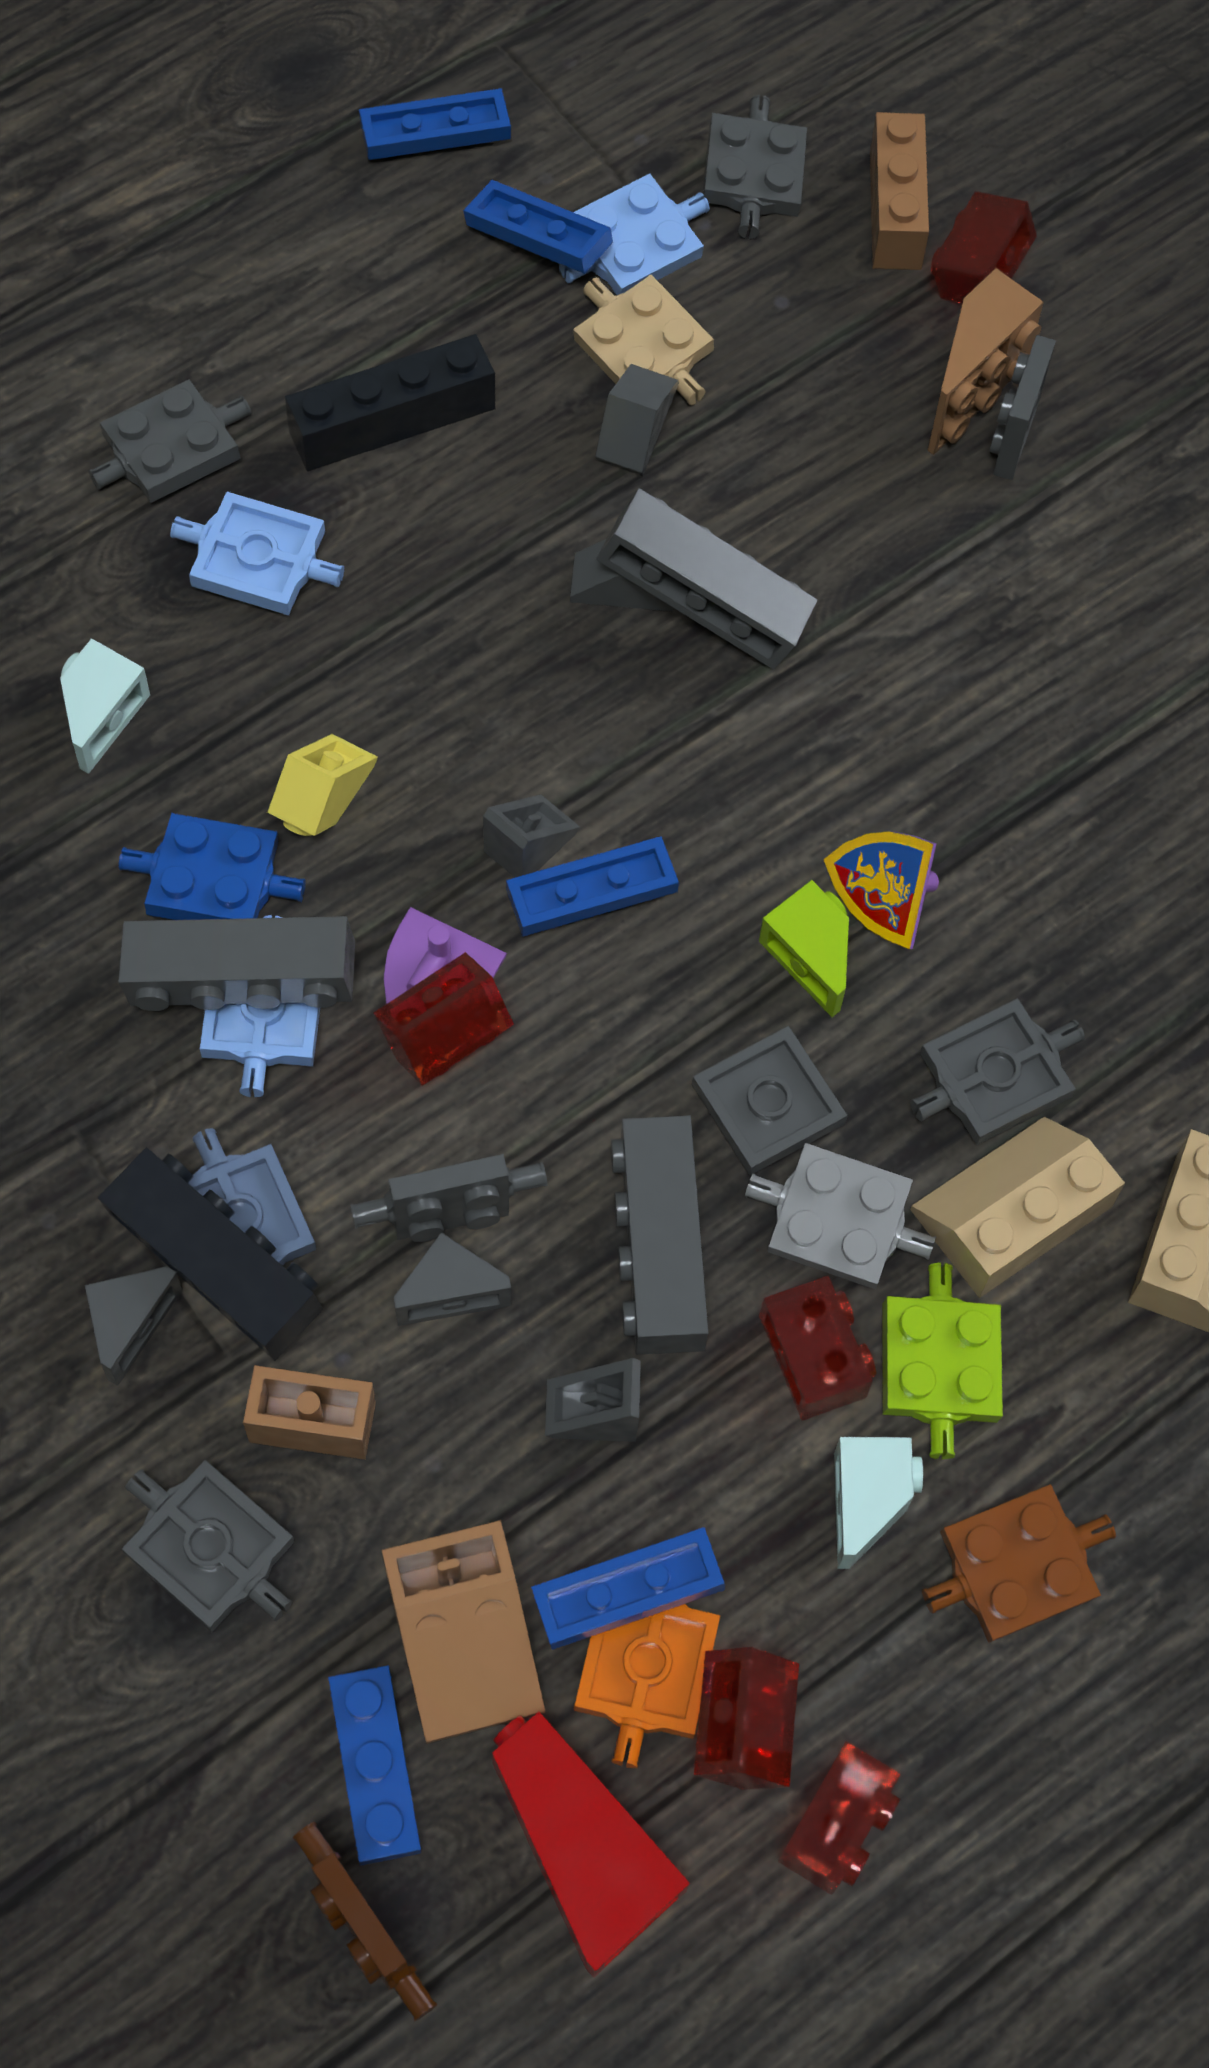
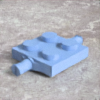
M649 173L575 211L574 213L611 227L613 243L585 274L591 271L595 272L596 275L608 282L616 295L628 291L650 274L656 280H659L701 258L704 246L689 227L688 221L709 212L710 207L706 197L703 199L704 194L699 192L695 196L676 204L666 196ZM562 264L559 265L562 277H566L565 281L567 283H572V281L585 275Z
M226 492L218 512L205 525L182 519L179 516L174 519L175 523H172L171 538H177L198 545V556L189 573L192 587L289 615L300 589L310 578L334 585L335 587H339L340 581L343 579V565H336L316 559L317 549L325 533L324 520Z
M268 915L263 918H272V915ZM280 1003L279 1006L270 1009L255 1008L249 1004H224L219 1009L205 1010L200 1043L202 1058L235 1060L244 1064L239 1092L244 1096L251 1097L253 1083L254 1097H261L264 1095L266 1066L276 1064L313 1066L320 1008L312 1007L305 1003Z

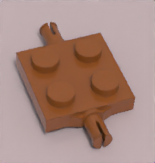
M1047 1485L943 1528L940 1534L952 1559L953 1578L930 1588L922 1589L924 1601L947 1593L946 1596L927 1604V1608L932 1614L955 1603L964 1601L976 1614L988 1643H991L1101 1596L1087 1565L1086 1549L1107 1540L1115 1539V1528L1113 1526L1096 1534L1091 1533L1112 1523L1106 1514L1075 1527L1065 1516L1052 1485Z

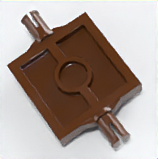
M312 1822L302 1828L293 1836V1839L298 1843L313 1866L311 1867L312 1872L318 1881V1885L312 1888L310 1892L316 1904L334 1931L344 1924L347 1926L354 1939L346 1944L370 1985L381 1978L389 1991L395 1989L414 2017V2021L419 2020L433 2010L437 2003L433 2001L416 1975V1967L414 1965L408 1967L406 1960L339 1862L342 1857L338 1852L335 1853L317 1828L316 1823Z

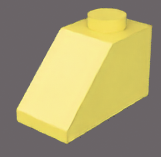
M334 734L288 754L267 813L283 820V825L296 834L316 836L337 824L374 768L378 757Z

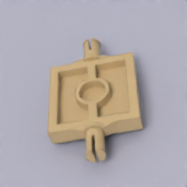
M652 274L625 293L614 296L597 277L592 279V283L589 281L583 289L584 295L588 296L599 310L573 329L574 340L615 384L630 364H634L678 379L679 384L676 390L689 405H695L696 399L699 402L703 398L705 389L694 380L689 372L695 363L714 351V339Z

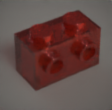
M975 191L965 209L958 213L954 227L944 244L935 251L932 258L931 271L935 277L941 299L963 303L964 298L995 268L1009 278H1013L1037 237L1028 201Z
M466 952L373 1013L397 1061L422 1086L433 1078L444 1074L451 1066L481 1046L489 1044L496 1036L514 1025L492 976Z
M829 1275L763 1298L759 1317L802 1421L867 1398L873 1382L871 1377L876 1376L875 1363L865 1343L857 1344L850 1328V1324L854 1323L850 1302L843 1291L835 1292Z
M754 1647L705 1651L694 1767L695 1776L742 1790L790 1787L799 1663Z
M846 1741L778 1862L831 1895L838 1888L841 1881L852 1887L871 1854L861 1848L872 1826L883 1832L901 1798L891 1793L901 1774Z

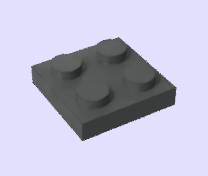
M1036 335L1030 355L1022 352L1019 354L1011 379L1012 385L1010 391L1005 394L997 420L998 425L989 451L998 455L993 475L1013 481L1040 402L1056 340Z
M789 1026L694 1075L692 1080L693 1088L749 1175L804 1147L805 1143L809 1144L846 1124L848 1115Z

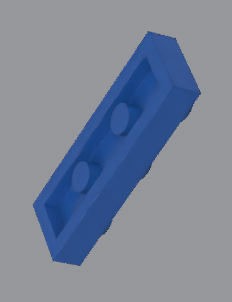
M502 88L359 109L360 125L368 160L511 139V124Z
M491 180L463 210L467 226L583 274L590 269L613 243L611 227L494 180Z
M662 836L506 880V891L522 936L677 893L679 881Z
M705 1527L532 1586L531 1588L551 1649L553 1650L725 1590V1583Z
M389 1665L328 1677L360 1866L421 1854Z

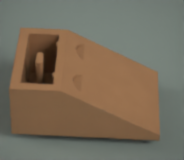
M997 268L964 298L928 447V452L933 455L948 441L952 444L957 442L967 430L970 419L979 411L985 413L992 408L998 400L1002 388L1011 381L1020 352L1030 355L1036 335H1039L1041 332V326L1038 322L1044 302Z
M501 1520L382 1550L384 1568L426 1744L509 1723L520 1715L523 1718L534 1716L538 1711L541 1714L545 1713L516 1578Z

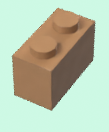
M254 1365L243 1420L249 1443L366 1460L376 1405L373 1383Z

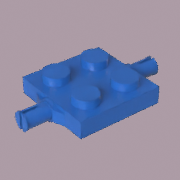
M171 813L164 839L154 853L123 847L119 858V870L145 873L151 876V883L144 902L146 915L173 920L258 918L260 910L267 903L270 896L302 902L306 880L303 878L297 879L274 874L273 861L278 847L277 831Z

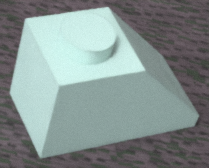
M92 638L80 653L76 652L68 658L60 677L80 769L88 774L150 696L145 669Z
M839 1438L834 1452L838 1569H850L907 1511L914 1493L922 1492V1458L912 1457L911 1438Z

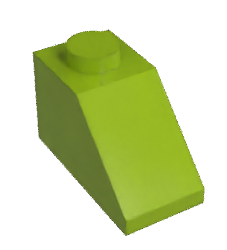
M811 880L763 917L759 942L831 1017L840 1012L846 990L849 917L843 903L835 894L830 891L824 892Z

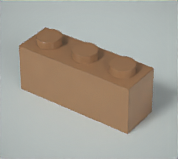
M876 112L870 148L873 268L922 270L929 234L925 114Z

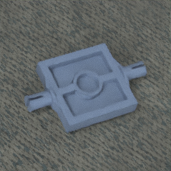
M205 1129V1134L212 1150H209L201 1131L193 1136L192 1140L196 1144L204 1166L193 1174L194 1178L188 1184L202 1196L210 1189L222 1198L235 1212L230 1220L243 1232L250 1226L261 1232L275 1246L276 1251L271 1256L282 1266L288 1261L316 1250L315 1241L271 1144L245 1155L225 1156L215 1129Z

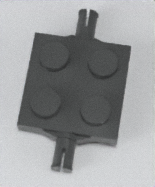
M755 95L750 99L749 118L712 113L709 125L703 199L706 197L708 203L728 206L741 212L738 233L741 237L746 238L750 223L749 239L759 235L760 215L777 213L798 217L802 200L807 127L768 121L770 99L764 95L760 110V95Z
M188 379L100 422L103 437L113 449L115 458L93 469H89L90 478L93 484L96 485V488L100 490L102 487L125 477L138 485L150 503L241 459L238 445L226 430V426L251 416L249 404L240 395L238 398L216 408L203 399Z
M1017 998L923 1044L920 1055L935 1077L937 1088L910 1100L913 1113L917 1112L916 1118L922 1122L926 1118L946 1108H950L961 1119L972 1139L978 1145L1072 1098L1076 1088L1061 1066L1059 1052L1085 1040L1082 1027L1077 1029L1079 1023L1073 1019L1069 1023L1047 1033L1032 1021Z
M504 1154L388 1179L390 1190L384 1195V1198L350 1204L355 1229L389 1220L390 1223L394 1224L397 1240L410 1238L414 1242H424L438 1238L441 1233H444V1230L465 1225L469 1229L490 1227L498 1223L500 1217L509 1216V1198L514 1196V1192L541 1186L545 1187L548 1186L543 1162L509 1170L506 1166Z
M204 1460L185 1482L170 1488L167 1492L142 1469L134 1474L137 1482L130 1478L125 1489L130 1491L150 1510L143 1526L122 1548L124 1555L208 1630L213 1632L236 1606L248 1601L249 1598L268 1613L274 1621L279 1620L283 1616L280 1608L287 1612L292 1604V1600L284 1596L267 1579L272 1566L293 1545V1536L210 1463Z

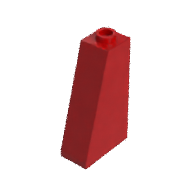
M539 1711L527 1722L520 1715L506 1725L494 1738L493 1741L498 1745V1748L492 1752V1764L586 1970L595 1978L684 1895L690 1883Z

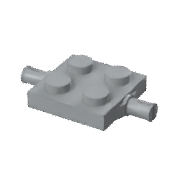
M805 1143L796 1170L786 1180L785 1185L761 1178L752 1173L745 1193V1197L777 1207V1224L768 1247L769 1253L875 1290L884 1264L893 1255L896 1248L929 1260L936 1240L935 1236L904 1227V1205L913 1179Z

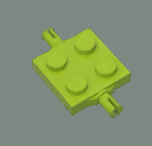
M933 1263L928 1266L929 1296L920 1299L887 1296L882 1303L883 1415L909 1416L930 1424V1457L938 1459L942 1455L941 1460L955 1457L954 1425L966 1421L997 1423L1003 1417L1001 1305L971 1303L952 1297L953 1266L945 1263L941 1268V1263Z

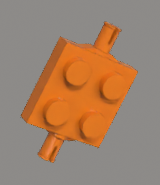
M683 1604L591 1636L574 1711L606 1718L620 1727L612 1763L622 1766L626 1746L630 1742L631 1747L626 1767L638 1768L637 1763L644 1733L661 1731L690 1739L694 1738L720 1615L692 1609Z

